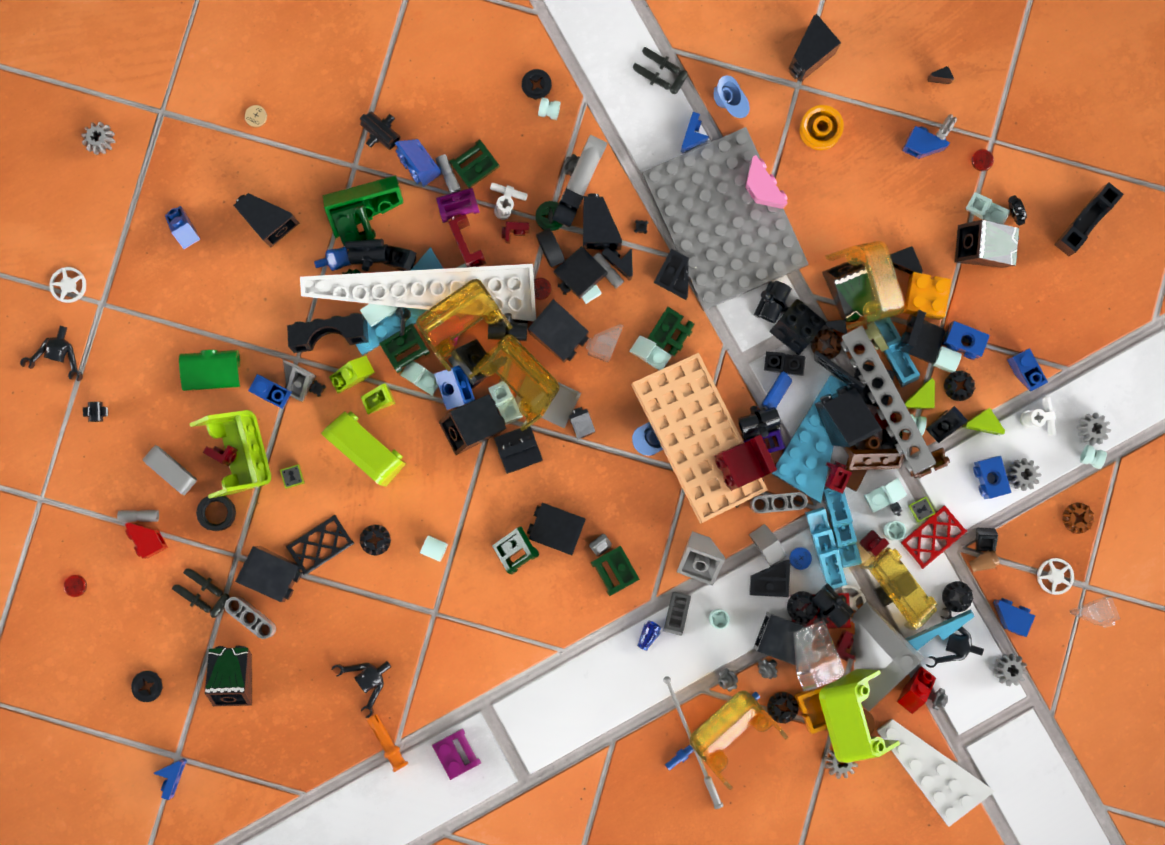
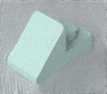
M639 335L629 351L658 371L664 369L672 356L658 347L657 343Z
M414 361L406 365L400 375L431 396L434 395L439 387L435 375Z
M899 478L864 495L872 513L907 496Z

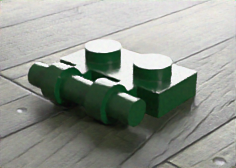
M667 307L647 339L657 343L656 345L661 349H664L667 344L671 345L672 347L668 353L675 357L677 352L683 348L682 344L687 336L690 337L691 330L695 324L688 320L685 326L682 325L680 322L684 316ZM677 329L681 333L675 341L671 337Z

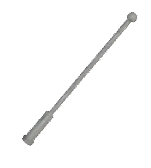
M666 676L663 681L668 686L705 776L704 782L713 801L714 809H719L724 806L723 802L719 798L711 776L707 774L671 686V678Z

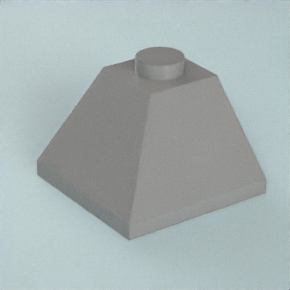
M692 531L677 573L713 586L725 561V557L711 538Z

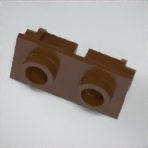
M942 447L931 452L936 461L935 465L917 474L911 471V477L920 479L932 473L930 468H934L937 471L947 467L950 459L948 456L945 457L944 448Z

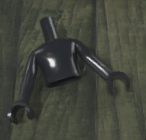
M64 326L59 327L57 337L46 338L31 358L25 357L20 361L22 367H25L26 362L29 361L28 367L32 369L35 366V361L44 352V358L63 363L68 352L71 371L68 374L69 379L72 380L75 373L78 374L77 381L83 379L82 373L77 369L73 347L64 339L67 332V327Z
M943 608L942 610L949 612V616H940L941 619L948 620L952 618L951 610L949 608ZM962 626L958 631L963 635L951 634L945 651L956 655L938 658L929 656L928 658L933 659L935 664L933 666L926 664V666L934 668L939 663L962 661L970 652L982 656L984 648L972 645L971 634Z
M386 661L378 668L370 663L345 667L340 664L333 666L331 670L336 667L341 669L340 674L336 675V677L345 672L363 670L354 678L365 693L376 687L368 704L361 709V711L365 708L370 710V714L365 717L369 718L373 714L372 707L384 685L382 674L391 668L390 663Z

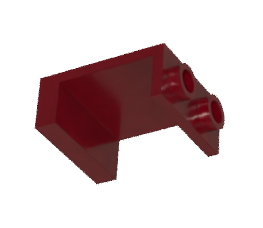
M761 435L715 455L716 465L722 471L724 482L731 491L777 470Z

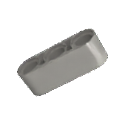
M154 445L142 459L144 463L182 495H186L198 481L157 445Z
M801 492L754 497L750 501V508L754 513L758 514L801 510L808 504V499ZM795 496L802 498V505L800 507L795 506L793 503ZM777 497L783 500V506L780 509L774 506V500ZM757 499L764 502L762 510L755 508L754 504Z
M236 596L226 600L225 610L257 637L266 639L275 634V624L245 599ZM234 600L238 601L239 603V609L237 611L233 610L231 607V604ZM249 612L255 616V620L252 623L248 622L246 618ZM264 624L270 628L268 635L262 633L261 629Z

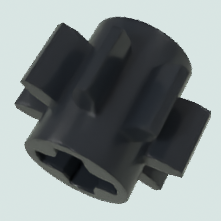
M88 402V407H83V417H88V422H103V417L108 416V407L103 406V402Z

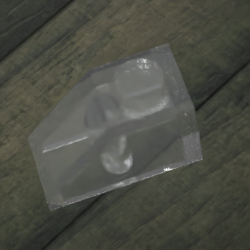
M619 324L595 334L593 339L589 338L586 346L588 355L609 363L624 325Z
M1105 596L1070 610L1072 615L1095 625L1104 626V628L1115 625V621L1120 620L1112 597Z

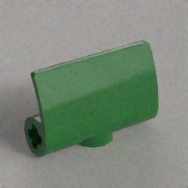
M202 350L200 353L180 354L179 371L182 390L240 387L238 367H240L239 351Z

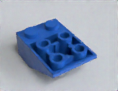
M418 139L395 142L397 156L405 169H409L411 177L416 184L421 183L425 187L442 174L437 164Z

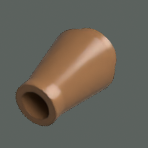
M988 550L969 562L973 573L994 569L1000 565L994 550Z

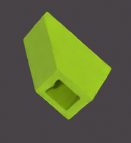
M363 356L347 362L329 378L337 393H341L364 381L375 372L367 356Z

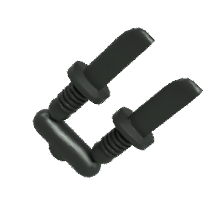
M644 47L642 50L643 54L660 64V69L665 67L679 75L671 86L670 83L658 77L660 73L656 72L654 74L637 63L633 65L634 71L651 81L650 85L653 86L655 83L660 87L662 86V88L664 87L665 90L670 89L672 94H677L685 82L688 72L686 70L681 71L679 67L669 62L668 56L664 58Z
M185 569L183 573L201 585L202 591H205L207 588L208 591L220 597V599L211 610L207 603L205 604L204 601L199 599L200 594L195 596L180 585H174L172 590L191 602V607L194 605L199 606L206 613L210 612L212 618H216L225 608V602L230 596L227 593L223 594L221 589L212 584L210 577L206 580L192 569Z

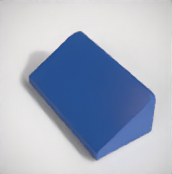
M783 371L779 374L763 400L762 407L766 409L777 408L792 383V379L787 373Z

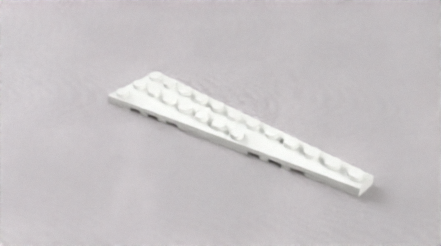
M533 264L300 277L301 296L498 318H504L505 313H511L512 319L536 320Z

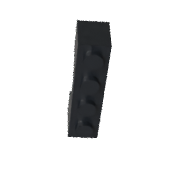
M1110 182L1102 186L1054 245L1067 256L1076 253L1088 239V235L1124 194Z
M352 313L345 317L333 316L331 319L325 320L314 319L312 322L305 323L299 321L292 325H287L288 347L293 353L313 351L316 342L321 337L333 333L342 335L349 345L369 342L367 320L363 314Z

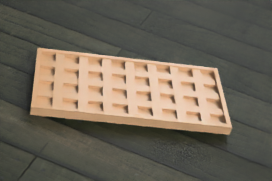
M699 353L631 384L700 524L768 491L762 478L733 491L726 486L724 475L716 465L715 455L744 442Z

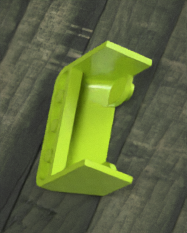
M244 410L208 415L189 423L190 427L206 425L207 431L212 438L223 439L225 449L228 445L238 449L236 459L229 465L231 475L225 476L222 480L223 489L209 494V499L264 486L271 481V472L256 416L252 411Z
M344 411L321 434L376 483L386 487L406 465L401 460L403 456L395 449L391 452L357 422L359 418L353 412L347 413Z
M855 669L826 685L819 693V700L834 754L839 762L850 763L880 757L900 745L898 740L882 739L876 736L871 738L861 704L869 696L868 681L881 674L880 670Z

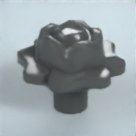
M572 154L571 157L568 156L563 165L566 175L572 176L580 158L579 156L577 157L575 154Z
M766 659L758 661V672L763 678L772 679L777 677L776 673L778 671L775 668L777 662L772 659L770 662Z
M726 668L724 671L719 672L718 684L720 687L727 689L729 692L737 688L738 678L734 671H729Z
M940 688L935 693L930 692L928 699L932 700L933 709L945 708L948 703V695L945 694V689Z

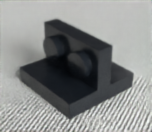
M477 339L454 349L450 353L452 356L448 359L453 367L460 366L469 380L471 389L499 370L494 367V362Z
M530 425L494 437L498 453L507 474L543 461Z

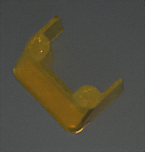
M874 241L825 255V258L830 261L846 256L847 261L852 265L864 263L875 300L868 302L863 308L865 320L847 325V329L854 330L862 325L866 326L873 321L876 323L898 316L904 312L906 308L905 300L888 246L884 242Z
M479 279L469 281L420 315L416 321V325L432 351L448 372L452 369L445 358L451 355L450 353L455 348L452 340L479 321L484 319L487 324H494L503 319L509 329L513 328Z
M509 334L503 337L477 363L468 376L471 379L479 372L486 376H492L496 373L521 398L518 404L519 411L526 417V420L520 427L522 431L543 417L560 389L557 380L514 336Z
M886 547L878 556L870 557L859 566L861 569H868L893 601L908 621L904 626L917 631L936 613V606L938 604L932 596H927L900 560L902 558L901 554L895 548L892 550L890 547Z
M747 691L736 693L696 729L689 739L692 748L730 790L733 787L721 774L728 765V758L722 750L744 730L752 725L757 731L764 732L774 726L785 740L788 738L782 728Z

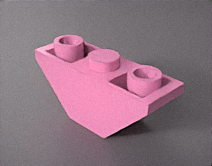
M757 155L753 156L745 188L755 203L783 209L788 203L786 201L788 200L786 194L776 186L777 181L772 174L769 175L766 171L765 162L761 158L758 159Z

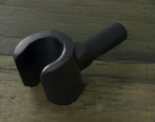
M399 307L396 310V315L401 318L400 335H405L406 320L411 317V312L405 308L403 314V309Z

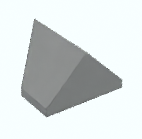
M283 359L286 388L292 392L291 397L303 402L316 375Z

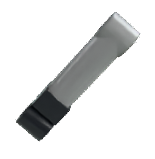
M589 135L552 220L567 227L571 226L599 160L605 151L607 142Z

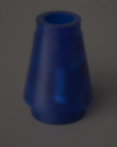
M650 620L644 623L637 646L647 651L661 634L660 630L662 627Z

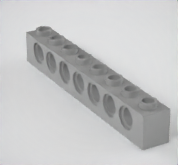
M863 325L843 335V342L840 344L845 353L849 351L852 357L849 360L854 370L858 368L861 373L858 376L861 383L868 386L870 392L867 394L872 404L877 403L879 409L876 411L880 419L886 420L888 424L886 430L891 438L895 437L897 451L900 455L904 454L907 459L904 464L908 471H913L914 474H917L935 465L934 457L871 340L868 338ZM858 345L865 348L864 353L856 354L854 352L855 347ZM871 362L874 365V369L869 372L865 371L863 365ZM875 379H880L883 381V386L876 389L872 386V382ZM884 396H889L893 401L890 405L885 406L881 403V399ZM893 413H899L902 419L900 422L894 423L890 420V416ZM908 430L911 433V437L908 440H902L899 436L901 431ZM912 447L918 448L920 455L915 458L911 457L908 453L909 449Z

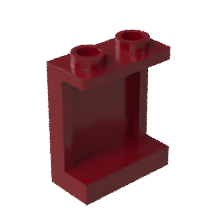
M462 214L453 216L448 223L466 266L479 267L486 264L481 250L470 254L461 234V229L470 226L466 214L463 216Z

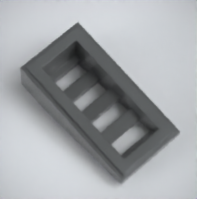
M602 534L591 542L589 547L596 556H600L612 547V543L605 534Z
M672 591L664 632L682 636L691 600L690 595ZM674 600L685 601L686 604L675 603ZM673 607L684 609V612H679L672 609ZM671 615L682 617V620L671 618ZM669 623L680 625V628L669 626Z

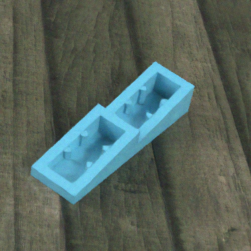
M885 308L878 310L875 314L867 315L869 323L875 322L888 344L889 349L885 350L884 353L892 370L895 371V376L901 388L918 380L920 373L909 354L899 350L901 336Z
M970 609L905 639L916 650L920 649L937 635L942 640H945L974 618V613Z

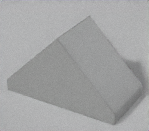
M765 524L749 534L770 567L787 556L779 540Z

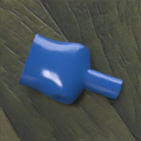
M345 247L327 250L326 258L314 261L316 268L328 265L331 271L352 265L349 262L348 250Z

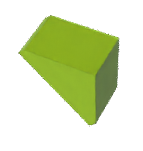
M933 378L927 380L904 402L907 409L935 408V380Z
M386 383L361 396L367 414L396 404Z
M990 408L983 410L962 425V428L999 436L1005 434V429Z

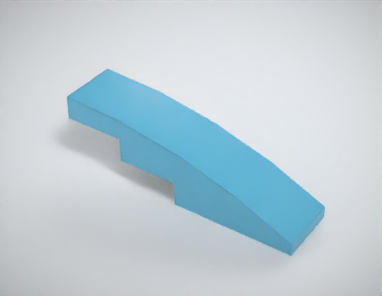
M830 488L824 489L830 523L842 566L846 568L862 563L857 547V538L852 525L853 520L845 492L842 494Z
M823 507L806 512L809 529L826 584L828 583L833 589L847 585L826 509Z

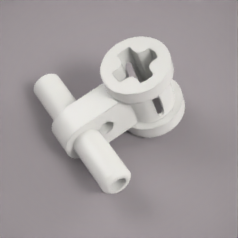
M491 183L490 190L504 194V196L498 198L494 209L495 216L501 220L508 219L511 215V210L514 206L511 197L526 201L528 196L527 193L514 190V187L508 185L505 187Z
M1043 397L1044 411L1041 409L1024 411L1020 416V422L1025 428L1039 427L1046 422L1048 435L1056 434L1055 412L1052 411L1050 397Z

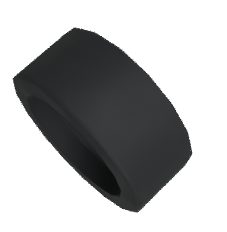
M550 228L536 234L540 247L551 267L565 261L559 244Z
M207 496L199 503L196 514L201 526L207 530L221 531L231 526L235 520L236 510L233 502L226 496L210 499ZM215 501L223 503L228 512L226 519L220 524L210 523L205 516L206 507Z

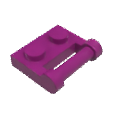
M473 188L436 198L443 223L448 222V219L457 214L480 213Z
M463 728L432 744L450 780L481 764L480 759L476 758L470 747ZM458 739L470 761L469 763H464L453 740Z

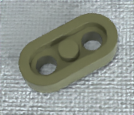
M875 322L867 324L868 329L865 332L875 349H880L882 352L889 349Z

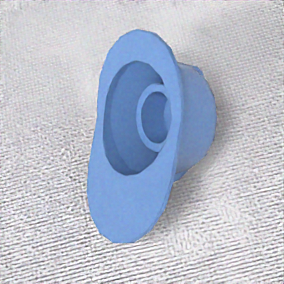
M722 76L714 88L713 96L716 104L721 108L727 109L736 118L746 117L750 110L747 97L732 76Z
M650 422L634 431L632 443L634 448L642 455L650 456L663 450Z

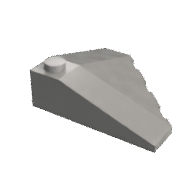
M866 601L853 614V623H855L853 650H855L856 655L854 670L871 669L880 670L881 673L868 681L869 696L861 702L862 706L869 712L924 657Z

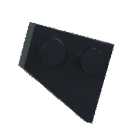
M671 249L654 283L687 300L689 257Z
M790 560L782 561L750 575L749 595L789 597Z

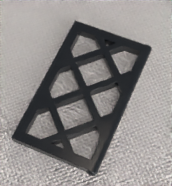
M815 351L814 361L851 388H856L859 394H862L865 387L863 383L819 351Z
M334 515L286 547L296 563L302 567L301 571L305 576L353 545L354 542L337 516ZM335 521L337 524L336 532L325 530L326 525ZM317 531L321 532L319 543L308 541L309 536ZM324 533L335 535L333 546L322 544ZM338 536L345 537L348 542L341 548L336 547ZM298 543H304L302 555L295 553L292 547ZM307 544L318 546L316 557L305 555ZM321 547L332 549V553L324 559L319 558ZM304 558L315 560L314 565L306 570L303 566Z

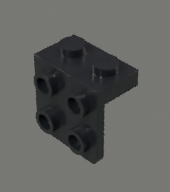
M796 299L769 332L797 355H800L825 325V320L802 301Z
M918 310L907 319V327L901 337L899 350L932 364L936 361L945 330L925 321L926 312Z

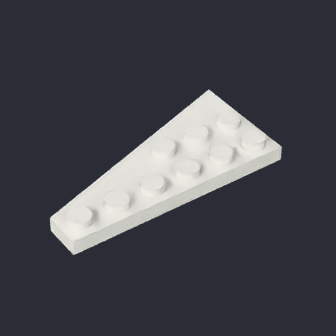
M893 719L876 730L882 739L898 740L900 742V745L891 751L948 827L995 792Z

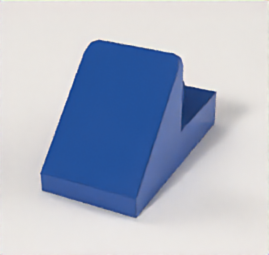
M692 112L680 151L682 153L708 141L709 136L697 133L702 122L698 120L699 113Z
M181 759L154 772V774L168 779L162 784L161 791L163 793L161 798L170 800L174 797L187 761L186 759Z

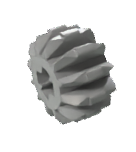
M91 122L90 129L85 127L87 133L81 134L85 138L82 144L87 146L86 149L89 152L93 151L95 155H98L100 151L106 154V148L112 150L110 143H116L112 138L115 133L110 131V126H104L102 122H98L97 126L94 122Z
M1093 413V415L1086 414L1085 419L1081 418L1079 420L1082 425L1076 427L1078 430H1081L1078 436H1084L1083 442L1087 443L1089 441V444L1092 446L1096 443L1098 445L1103 444V440H1108L1109 438L1106 433L1112 431L1106 427L1110 422H1104V415L1099 417L1098 413ZM1095 426L1096 430L1092 432V428Z
M1022 458L1021 462L1019 460L1014 461L1015 466H1009L1012 472L1007 473V476H1012L1009 483H1015V489L1021 487L1022 491H1026L1028 487L1031 490L1034 489V484L1040 483L1036 479V477H1041L1042 475L1041 473H1036V470L1040 467H1033V460L1028 462L1026 458ZM1021 472L1027 473V477H1022Z
M1010 653L1009 657L1007 654H1003V660L996 659L999 666L995 665L993 667L998 670L994 676L1000 677L999 682L1001 684L1006 682V686L1011 687L1012 683L1015 686L1019 685L1018 679L1025 681L1022 674H1028V671L1023 670L1027 664L1021 663V656L1016 657L1014 653ZM1008 667H1009V668H1011V667L1014 668V671H1013V672H1008V671H1007V670H1008Z
M830 749L828 750L831 757L825 756L824 759L829 761V763L825 764V768H831L829 770L830 775L836 773V778L840 779L842 774L844 778H848V771L851 774L855 773L851 768L858 767L857 763L850 762L841 765L837 762L834 752Z

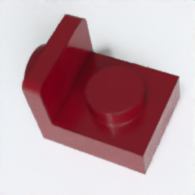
M506 222V227H502V238H505V242L510 244V233H514L515 236H525V233H529L530 230L529 223Z
M228 445L224 451L216 446L214 448L206 446L203 453L221 464L229 466L236 459L238 449Z
M836 461L834 464L827 462L826 466L832 469L825 486L843 494L852 472L845 470L846 465Z
M871 530L859 542L871 557L878 556L890 544L874 530Z
M843 630L833 651L838 653L837 657L848 661L849 658L854 660L855 656L845 652L853 644V633Z

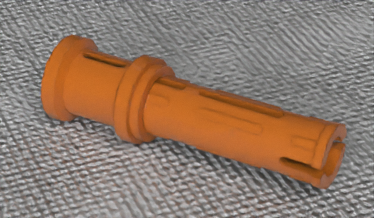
M378 714L367 719L366 721L385 752L384 757L388 758L393 767V773L409 764L402 757L399 751L400 747L395 746Z

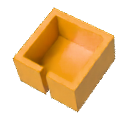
M913 272L908 279L903 313L914 314L921 310L926 312V318L943 319L946 315L952 279L937 276L931 278V275Z
M831 681L795 694L800 711L806 713L802 716L807 730L811 734L827 729L819 700V693L823 687L832 683Z

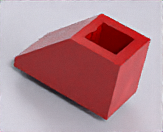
M136 523L125 524L127 528L125 530L126 535L130 540H133L136 545L134 550L142 559H148L168 548L159 530Z
M920 666L902 689L897 703L913 714L926 703L936 677Z

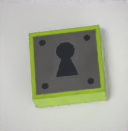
M299 464L280 470L285 489L305 483Z
M923 497L908 505L917 523L935 514L927 497Z

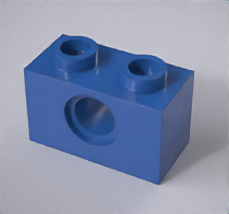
M953 321L949 324L942 345L947 346L946 348L964 353V357L975 360V358L982 357L990 335ZM962 337H966L968 339V346H964L962 344Z
M459 365L434 374L447 410L475 400L469 380Z
M1001 456L974 462L973 472L975 477L979 479L980 485L978 488L980 495L984 496V500L1012 493ZM989 473H992L995 477L993 483H989L987 480Z

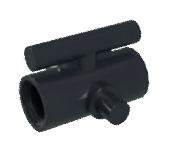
M372 111L360 117V125L370 133V138L366 142L369 147L372 148L375 143L380 142L388 150H391L395 147V142L400 140V135L391 128V123L395 120V117L391 114L382 120Z
M374 238L372 240L345 242V248L349 249L348 259L350 264H363L362 270L369 271L373 263H387L390 261V248L387 244H384L383 239Z
M770 281L766 290L761 293L762 298L755 310L754 316L771 323H776L780 313H785L789 308L786 300L792 288L779 281Z
M505 313L504 319L490 318L488 323V339L502 340L504 348L511 349L513 340L527 341L528 321L512 319L511 313Z
M752 406L750 408V415L738 418L744 441L759 435L767 437L769 433L781 430V421L776 407L761 411L758 410L757 406Z
M828 583L811 599L820 608L817 618L819 620L829 618L838 628L843 626L854 613L853 609L846 603V597L844 595L839 596Z

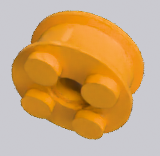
M828 105L814 106L806 112L800 123L799 132L801 139L808 147L814 150H827L838 142L843 133L844 122L840 113L833 107ZM823 124L826 127V131L818 130L817 125Z

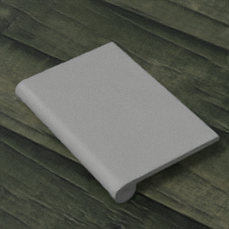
M529 369L515 400L520 408L565 428L569 415H571V411L574 409L581 393Z

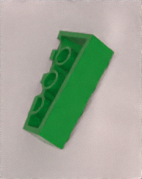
M396 175L323 195L324 208L335 239L339 237V233L331 215L332 210L364 202L366 206L365 212L370 221L375 215L383 214L404 203ZM353 213L356 224H360L361 220L358 213Z

